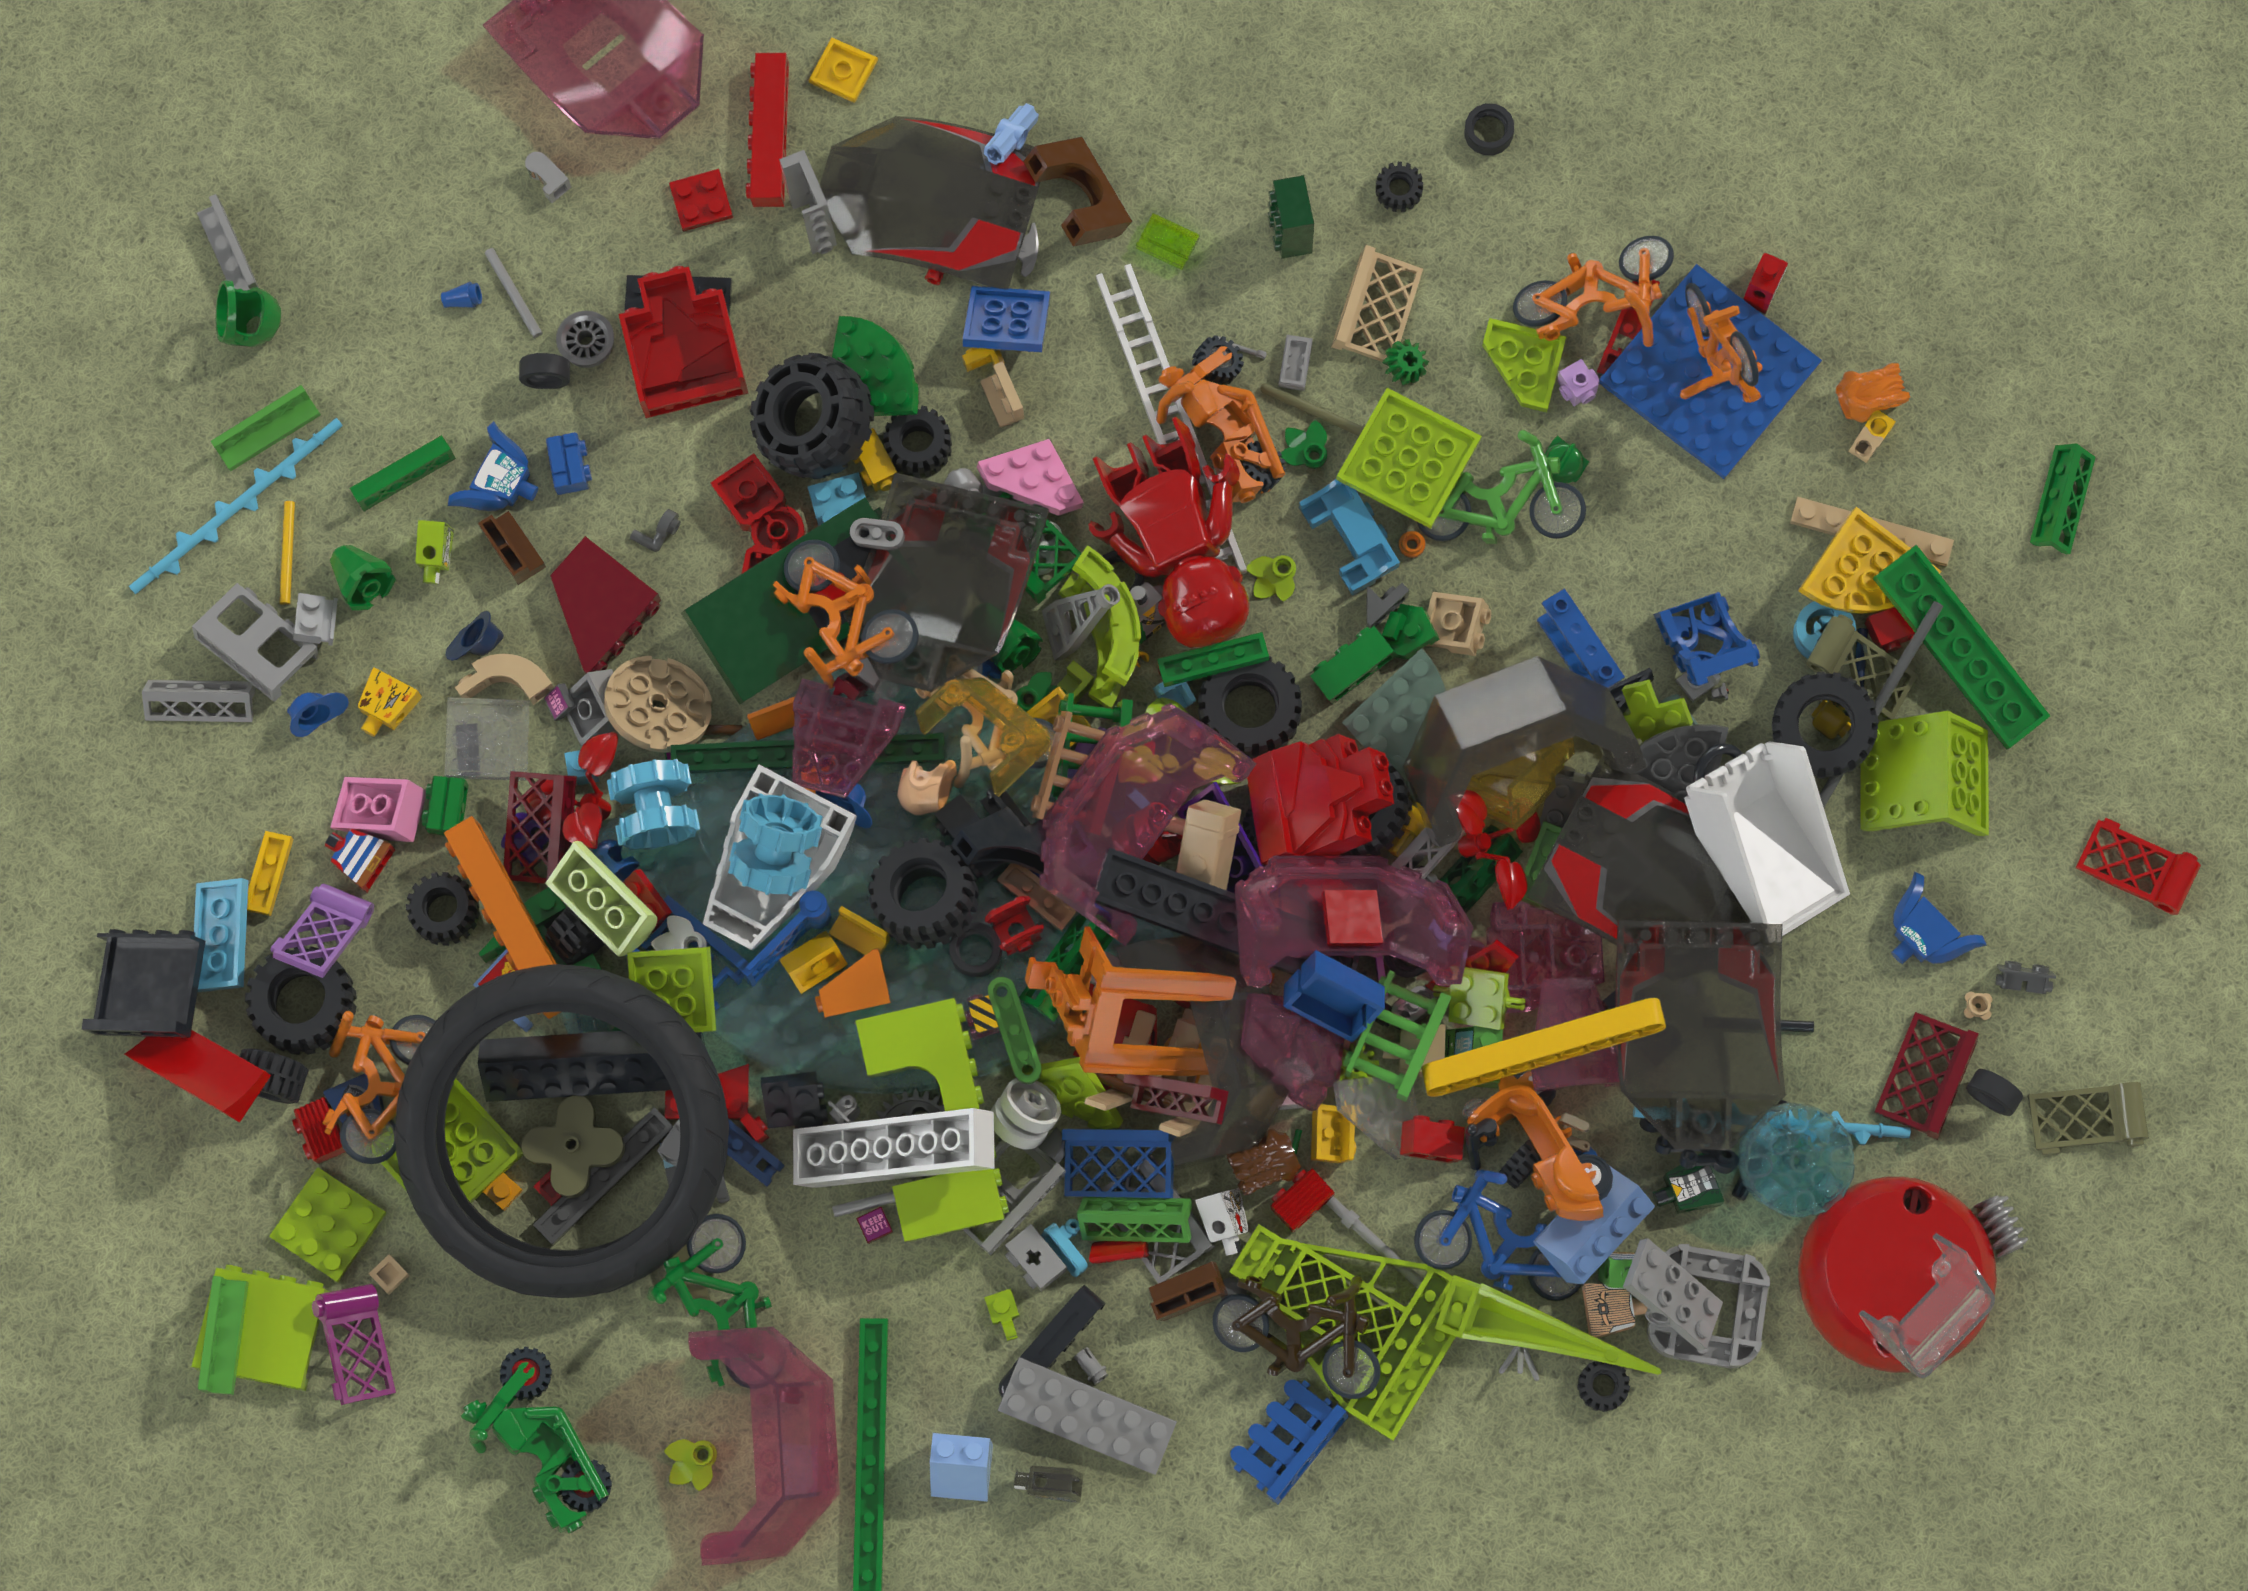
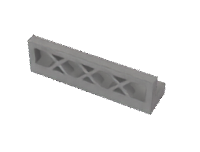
M216 194L210 196L209 199L212 206L197 212V215L226 280H232L235 289L250 290L252 287L259 288L222 203Z
M148 680L142 690L145 721L252 722V698L256 687L249 681ZM151 701H160L167 709L163 713L152 712ZM179 702H187L194 709L190 713H183L176 705ZM206 702H214L221 709L217 713H209L202 706ZM233 702L245 703L246 714H237L229 706Z
M1450 802L1442 808L1379 878L1381 889L1388 895L1392 891L1405 901L1464 836L1466 832L1462 827L1450 829L1458 820ZM1446 835V844L1442 848L1432 849ZM1428 855V864L1424 868H1414ZM1407 875H1410V884L1402 891L1397 886L1403 882Z

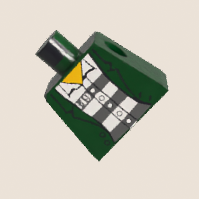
M1679 1165L1663 1176L1667 1187L1653 1191V1197L1658 1207L1673 1202L1677 1214L1718 1207L1725 1202L1711 1166H1695L1688 1169Z

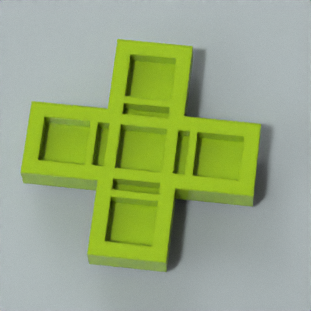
M1649 679L1623 687L1622 692L1630 711L1624 712L1610 727V732L1615 745L1636 739H1641L1644 742L1664 731L1681 726H1691L1693 720L1684 698L1659 704Z

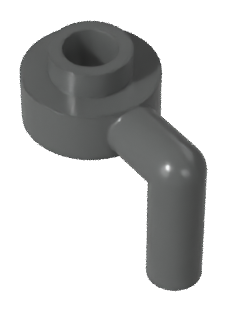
M667 509L658 522L657 533L654 539L635 529L631 533L630 539L654 552L659 551L666 537L677 532L681 523L678 520L679 514Z

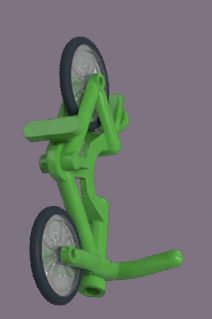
M1521 430L1518 432V438L1530 445V452L1534 457L1533 461L1502 467L1500 469V475L1504 477L1502 482L1490 489H1483L1474 485V477L1469 472H1463L1432 528L1430 529L1417 522V525L1427 537L1437 541L1455 539L1466 530L1469 524L1486 527V533H1482V540L1486 544H1497V537L1493 534V529L1501 536L1510 535L1515 529L1514 519L1540 481H1542L1543 487L1536 492L1530 503V519L1539 533L1549 538L1560 539L1572 535L1581 527L1586 515V504L1582 494L1572 485L1562 482L1554 483L1552 473H1560L1559 457L1547 458L1543 453L1540 440L1535 435ZM1534 471L1506 512L1500 497L1506 494L1514 485L1518 474ZM1467 492L1479 500H1487L1493 517L1472 513L1470 502L1465 493Z

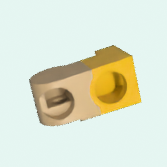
M1879 410L1874 411L1849 452L1867 463L1894 427L1896 421Z

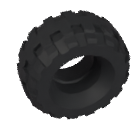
M820 353L792 356L785 359L783 365H775L767 372L768 378L764 382L760 381L755 390L758 392L756 400L751 402L750 412L753 415V420L750 421L752 435L756 438L757 448L771 464L798 477L821 479L830 476L831 473L837 474L848 467V462L851 459L854 461L858 459L863 452L861 447L865 440L869 442L872 433L869 426L870 422L874 421L873 406L870 405L872 401L871 394L867 385L861 381V376L835 358ZM820 393L822 413L819 421L812 430L804 435L797 436L795 416L799 406L809 396Z

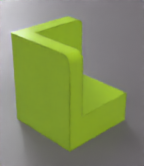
M1073 660L1066 668L1067 675L1057 686L1063 688L1067 693H1074L1073 704H1077L1093 686L1094 677Z

